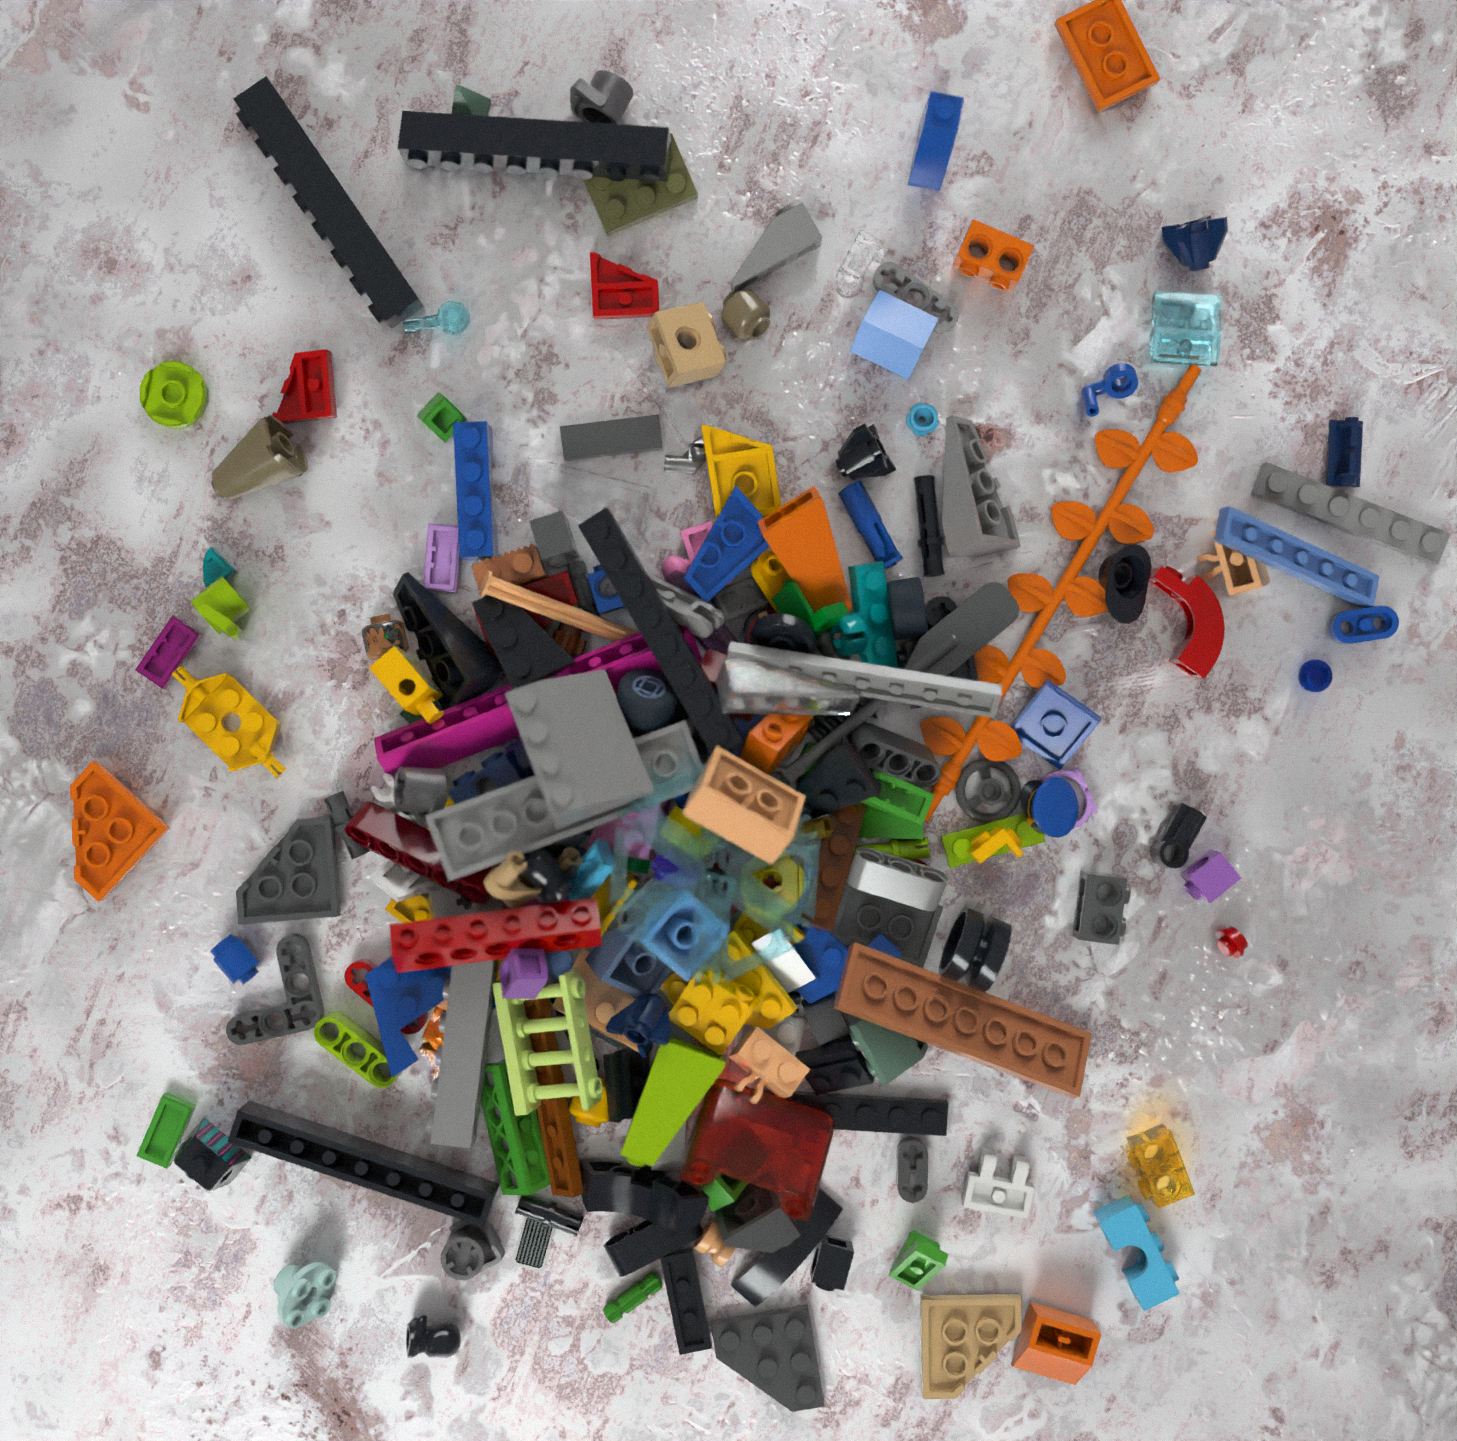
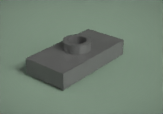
M753 576L721 589L711 598L715 609L721 611L725 617L723 625L771 606Z

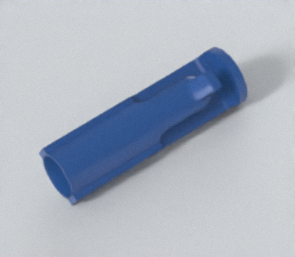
M856 481L842 489L838 495L855 527L863 537L875 562L883 561L884 570L897 565L898 562L903 560V557L896 549L862 481Z

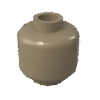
M735 290L725 297L721 319L738 338L756 339L768 329L770 325V308L753 290Z

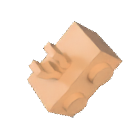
M1215 530L1211 531L1212 536H1213V540H1214ZM1214 541L1217 554L1205 553L1197 556L1198 563L1205 560L1220 562V565L1213 567L1211 572L1203 573L1202 578L1203 580L1211 579L1222 571L1229 596L1261 588L1270 583L1264 563Z
M758 1026L749 1029L728 1056L749 1073L747 1077L740 1079L734 1086L736 1091L742 1092L746 1084L753 1083L755 1079L758 1080L753 1087L754 1093L749 1098L752 1104H757L763 1095L764 1086L780 1099L791 1097L810 1070Z

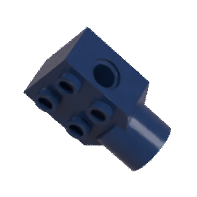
M519 738L505 748L506 754H503L502 751L496 752L482 761L480 764L483 769L476 773L474 770L468 771L452 782L455 788L448 792L454 803L459 804L488 793L484 787V782L487 778H491L495 782L497 790L535 776L522 739Z

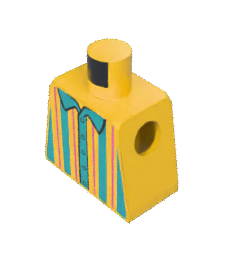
M393 646L369 667L404 710L416 716L421 714L428 724L436 722L443 716L445 711L437 703V700L443 695L412 655Z

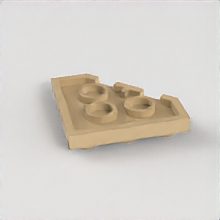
M1019 1294L920 1295L922 1398L956 1399L965 1390L964 1386L977 1373L980 1375L998 1356L997 1353L1009 1340L1013 1341L1022 1332L1021 1297Z

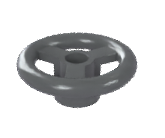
M981 758L971 762L961 771L959 780L956 782L955 794L959 807L969 818L981 823H990L1007 818L1013 813L1020 800L1021 785L1016 772L1007 763ZM990 768H995L1006 775L1011 785V793L1005 791L1004 785L999 780L991 778ZM979 770L981 782L977 787V793L967 801L965 795L967 780L975 771ZM987 785L994 787V794L990 797L984 794V789ZM1000 801L1007 803L1004 808L995 813H981L975 810L982 802L989 805H995Z

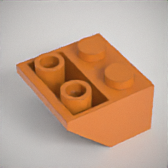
M1030 1301L1011 1365L1015 1368L1076 1385L1092 1367L1102 1334L1092 1319Z

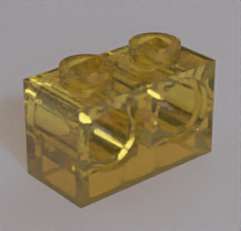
M1161 1124L1126 1138L1130 1149L1126 1150V1155L1132 1168H1138L1142 1180L1137 1181L1145 1200L1150 1199L1157 1208H1161L1195 1195L1173 1134L1166 1126ZM1152 1145H1157V1153L1151 1158H1145L1146 1150ZM1169 1176L1168 1185L1161 1189L1157 1188L1159 1179Z

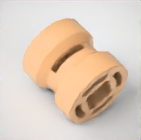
M711 1219L704 1226L703 1234L695 1240L693 1248L700 1253L711 1254L712 1262L722 1267L732 1256L736 1248L725 1245L718 1223Z

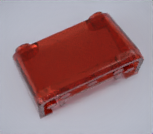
M716 1079L702 1098L695 1115L679 1178L690 1181L695 1185H705L713 1182L719 1172L782 1194L780 1207L788 1216L808 1222L814 1209L835 1127L833 1118L824 1112L763 1092L757 1104H752L749 1098L753 1095L754 1088L745 1086L742 1092H738L734 1089V1086L737 1084L736 1082L727 1079Z

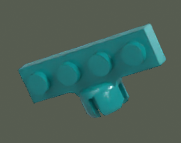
M883 561L850 566L848 571L854 608L850 615L845 616L831 628L830 634L843 632L846 636L831 640L835 650L843 656L859 654L862 663L898 668Z

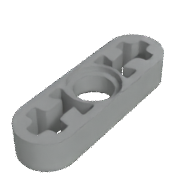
M885 262L876 269L873 277V286L877 292L879 290L884 291L908 303L906 294L913 289L920 290L924 294L925 301L916 308L925 311L932 299L935 301L932 309L938 313H941L943 310L949 312L947 318L951 322L937 323L933 331L943 334L953 329L959 314L957 307L951 301L896 263ZM890 272L894 273L893 280L899 286L902 285L904 280L908 282L900 297L896 295L899 287L893 283H889L887 286L883 285L881 274L888 275ZM932 310L928 312L929 314L938 317V315L934 313Z

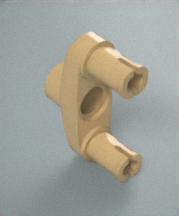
M567 847L562 851L557 861L564 871L570 865L578 867L582 863V858L578 857L580 853L575 848ZM516 851L510 852L501 865L494 867L484 878V885L487 891L495 898L502 899L504 903L512 908L523 907L529 899L537 898L538 894L542 891L541 888H538L525 877L522 871L526 869L527 862H522L525 859L524 856Z

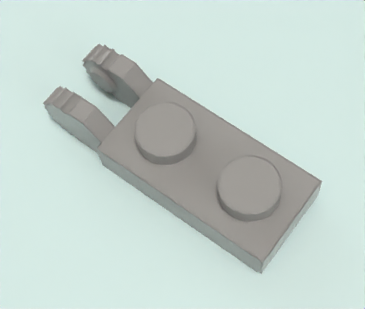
M653 575L649 576L676 623L687 626L691 634L704 639L712 634L713 628L718 629L724 624L725 617L714 606Z

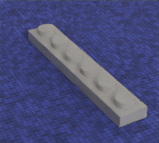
M1268 462L1262 464L1250 494L1431 565L1439 564L1450 533Z

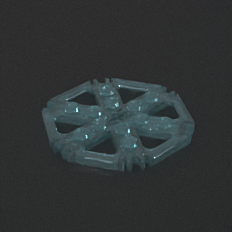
M705 762L652 787L654 793L641 797L646 804L645 807L638 801L633 800L629 802V805L637 811V816L633 820L620 815L618 818L620 822L630 826L627 831L618 824H615L609 905L623 899V904L615 905L611 912L612 914L620 911L627 912V922L618 926L621 931H626L633 925L636 927L632 932L624 936L677 973L691 981L690 973L694 966L696 967L693 971L694 981L701 983L702 972L709 969L713 974L712 983L719 984L721 980L720 969H723L724 977L722 983L725 984L795 949L784 939L787 937L792 942H801V939L794 935L793 929L795 925L801 924L806 928L811 927L810 922L800 916L801 913H804L814 920L820 840L806 845V841L815 839L818 833L817 831H812L808 834L802 832V823L811 818L809 815H801L793 840L775 861L777 862L792 854H797L804 862L801 897L795 902L787 901L751 876V874L771 865L770 863L754 856L747 850L724 839L702 825L700 839H698L661 812L660 803L662 799L695 784L707 763ZM634 842H642L680 870L638 890H632L626 883L629 847ZM717 853L718 867L724 869V875L718 876L713 891L714 882H712V876L706 875V870L713 867ZM726 854H729L728 863L726 864ZM724 881L726 882V892H723ZM695 902L691 952L686 956H678L651 937L650 926L653 922ZM731 905L771 933V942L768 946L740 960L731 959L727 953Z

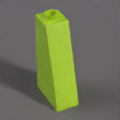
M673 1036L670 1038L667 1046L659 1044L622 1146L620 1155L625 1156L627 1162L639 1167H644L645 1164L650 1166L655 1164L723 1071L726 1064V1055L722 1054L720 1056L712 1050Z

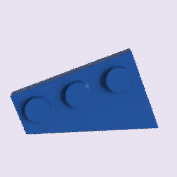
M737 486L734 487L683 577V580L705 603L713 598L769 547L757 523L764 517Z

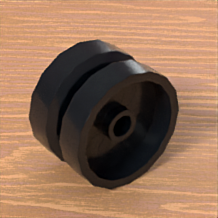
M965 906L957 916L946 940L939 964V974L954 981H958L966 974V983L969 987L984 993L988 991L996 980L1005 960L1012 934L1011 925L996 918H992L985 924L983 913Z

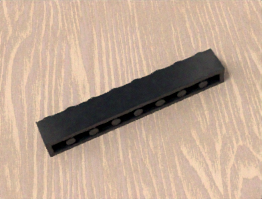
M267 76L233 98L240 108L235 114L247 131L252 128L255 130L259 138L254 142L266 159L273 156L278 166L273 168L285 186L290 183L297 192L292 197L302 212L305 214L310 211L316 221L311 223L322 241L329 238L335 247L330 253L341 268L348 266L354 276L349 278L360 296L365 293L372 301L368 308L380 324L385 320L392 329L424 307Z
M402 111L397 149L406 165L418 169H423L427 166H437L450 171L468 168L482 173L499 170L507 171L514 175H523L529 172L540 173L546 177H557L560 174L573 175L579 179L606 177L611 181L617 182L624 181L625 179H637L644 183L654 184L658 181H668L672 142L669 127Z
M250 1100L238 1109L227 1141L482 1227L487 1222L500 1185L499 1183Z

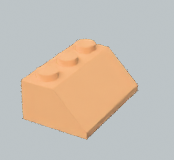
M716 746L691 790L682 814L773 865L793 840L806 796Z

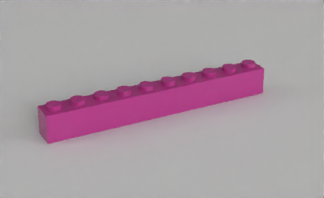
M677 623L697 659L701 662L702 657L693 634H691L687 626ZM638 632L573 658L576 665L547 679L605 669L617 697L620 679L627 672L646 668L663 671L643 636ZM508 684L444 710L443 716L432 724H428L423 718L374 738L377 760L384 772L393 775L395 778L400 767L439 769L519 737L520 734L505 695L506 692L513 690L511 685Z

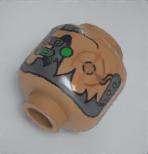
M390 614L370 618L371 624L362 629L366 655L371 660L377 661L393 646L405 652L409 649L403 622L391 620Z

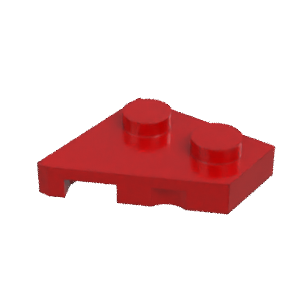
M595 252L590 253L594 320L653 317L655 312L660 311L658 280L645 274L633 272L631 268L620 263L619 265L602 258L600 254Z
M323 349L295 353L289 368V377L284 381L280 392L284 394L277 413L273 412L272 416L279 419L283 424L337 418L332 352Z

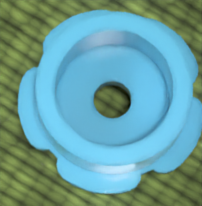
M918 403L911 407V412L906 417L908 428H912L913 433L918 436H926L928 432H934L939 424L936 409L931 405ZM920 417H924L926 421L922 423L919 419Z

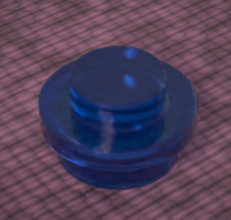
M1309 660L1299 669V683L1309 692L1324 691L1331 684L1332 670L1322 660Z

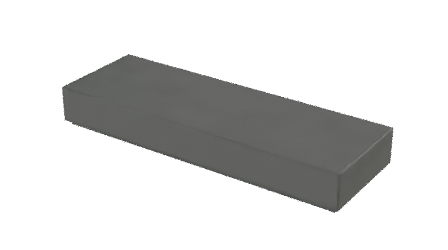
M659 414L560 426L565 461L663 449Z

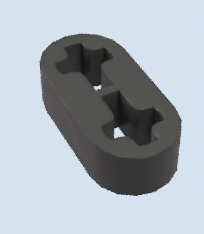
M914 1136L905 1137L899 1142L896 1156L897 1190L901 1198L910 1203L922 1200L928 1189L927 1148L922 1140ZM912 1145H915L917 1151L921 1152V1154L915 1155L914 1166L910 1165L908 1156L904 1154V1152L910 1150ZM910 1173H914L915 1181L920 1185V1187H915L914 1193H909L907 1187H903V1185L909 1184Z

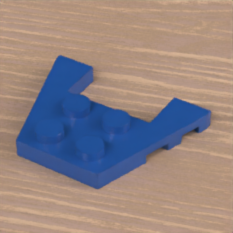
M807 863L803 868L806 880L804 894L793 911L781 916L807 934L803 940L795 943L792 947L816 978L795 989L811 1004L838 990L848 948L831 932L798 923L813 867ZM881 932L866 946L895 958L902 956V952Z
M391 957L365 974L392 1077L419 1060L400 1030L446 1000L443 999L444 984L446 979H451L452 966L397 973ZM495 998L493 999L492 1010L496 1008Z

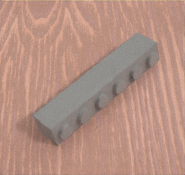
M498 960L452 966L451 979H446L443 999H448L447 1012H442L439 1022V1032H443L444 1036L443 1044L438 1045L435 1055V1065L440 1066L439 1077L438 1079L434 1078L431 1088V1099H436L435 1110L429 1113L427 1121V1132L432 1133L430 1144L471 1149L476 1141L494 999L492 983L496 982Z

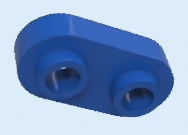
M1387 606L1348 610L1336 613L1329 622L1328 630L1332 639L1341 644L1389 638L1397 631L1399 619L1396 612ZM1376 617L1381 621V626L1378 629L1373 625ZM1343 622H1346L1349 626L1346 634L1341 631V624Z

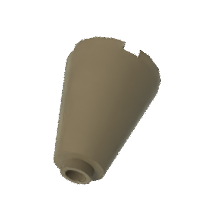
M269 415L261 418L212 472L213 480L211 485L220 497L233 500L301 476L308 470L307 458L301 445L294 447L289 440L293 436L292 432L279 419Z

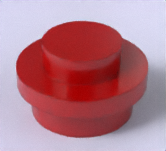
M1230 926L1227 929L1222 928L1216 933V945L1225 956H1232L1238 959L1244 955V950L1248 947V944L1240 931Z

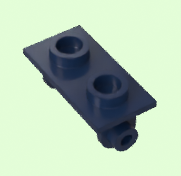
M1346 417L1345 420H1329L1327 486L1360 487L1363 421H1359L1358 417Z

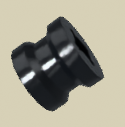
M937 596L925 604L928 627L932 628L957 607L951 598Z

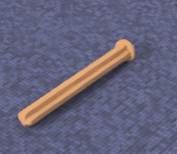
M489 570L485 574L479 590L480 597H484L485 594L614 642L638 633L637 630L495 578Z

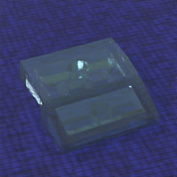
M1154 292L1151 299L1153 328L1149 334L1151 363L1194 364L1217 367L1221 342V295Z

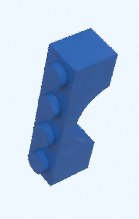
M487 421L453 423L459 555L465 561L485 560L486 558L491 560L492 556L496 558L498 556L497 525L494 517L491 484L492 464L494 461L492 427Z

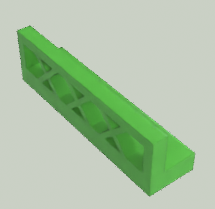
M506 1061L486 1063L481 1104L502 1195L529 1196L551 1185L536 1110H533L528 1115L515 1116ZM487 1072L492 1073L494 1088L489 1084ZM495 1105L501 1112L502 1120L496 1115ZM502 1138L507 1141L509 1152L504 1148ZM510 1170L516 1176L517 1185L512 1184Z

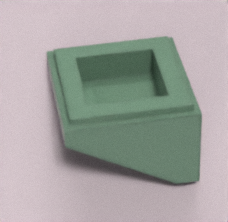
M456 84L451 114L487 116L491 99Z

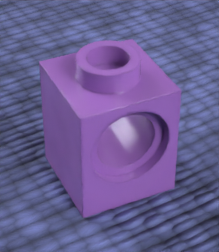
M1209 850L1180 874L1187 882L1183 886L1189 895L1196 901L1200 898L1208 903H1212L1241 879L1222 853L1214 850Z
M511 948L499 967L503 999H536L549 980L544 949Z

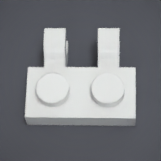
M981 1148L978 1173L972 1171L967 1173L962 1197L963 1207L1028 1219L1035 1187L1033 1183L1026 1182L1030 1163L1026 1162L1027 1157L1013 1154L1010 1179L994 1176L997 1164V1156H994L995 1151Z

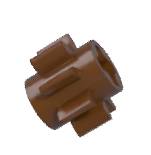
M559 622L557 630L549 627L547 634L572 659L575 654L583 655L587 644L586 640L581 639L583 630Z

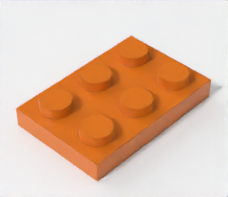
M1094 0L1056 20L1054 26L1098 113L1159 82L1160 77L1121 0Z

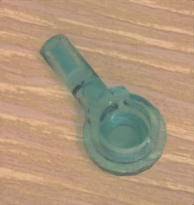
M448 301L439 307L436 315L404 320L403 327L405 334L440 328L447 334L457 335L468 327L470 315L462 303Z

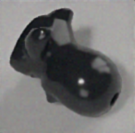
M537 848L530 851L524 857L525 859L522 862H527V867L522 872L528 880L542 889L537 896L540 902L556 903L575 887L574 879L577 875V867L570 865L563 871L554 854L548 849Z
M424 1314L419 1318H413L407 1324V1358L415 1357L419 1353L424 1352L431 1358H448L456 1354L460 1348V1331L452 1323L427 1326V1316Z

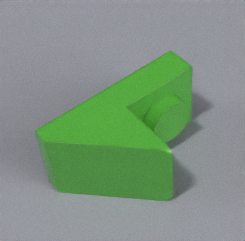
M912 1230L892 1265L888 1276L918 1291L946 1266L949 1254L940 1250V1244Z

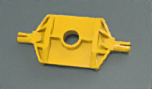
M180 666L176 669L177 671L173 672L172 676L186 688L178 721L180 723L184 722L230 767L228 769L229 772L238 771L257 764L265 766L276 779L286 772L287 768L274 757L275 753L273 752L281 724L230 673H222L201 680L195 679L184 666ZM230 713H236L241 719V726L235 732L228 730L225 725L226 717Z

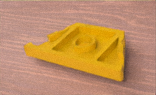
M706 424L701 425L716 519L735 486L739 488L763 517L781 507L772 445Z

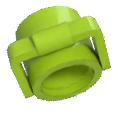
M221 576L190 602L218 634L223 632L236 641L241 637L243 631L234 622L251 608L225 578Z

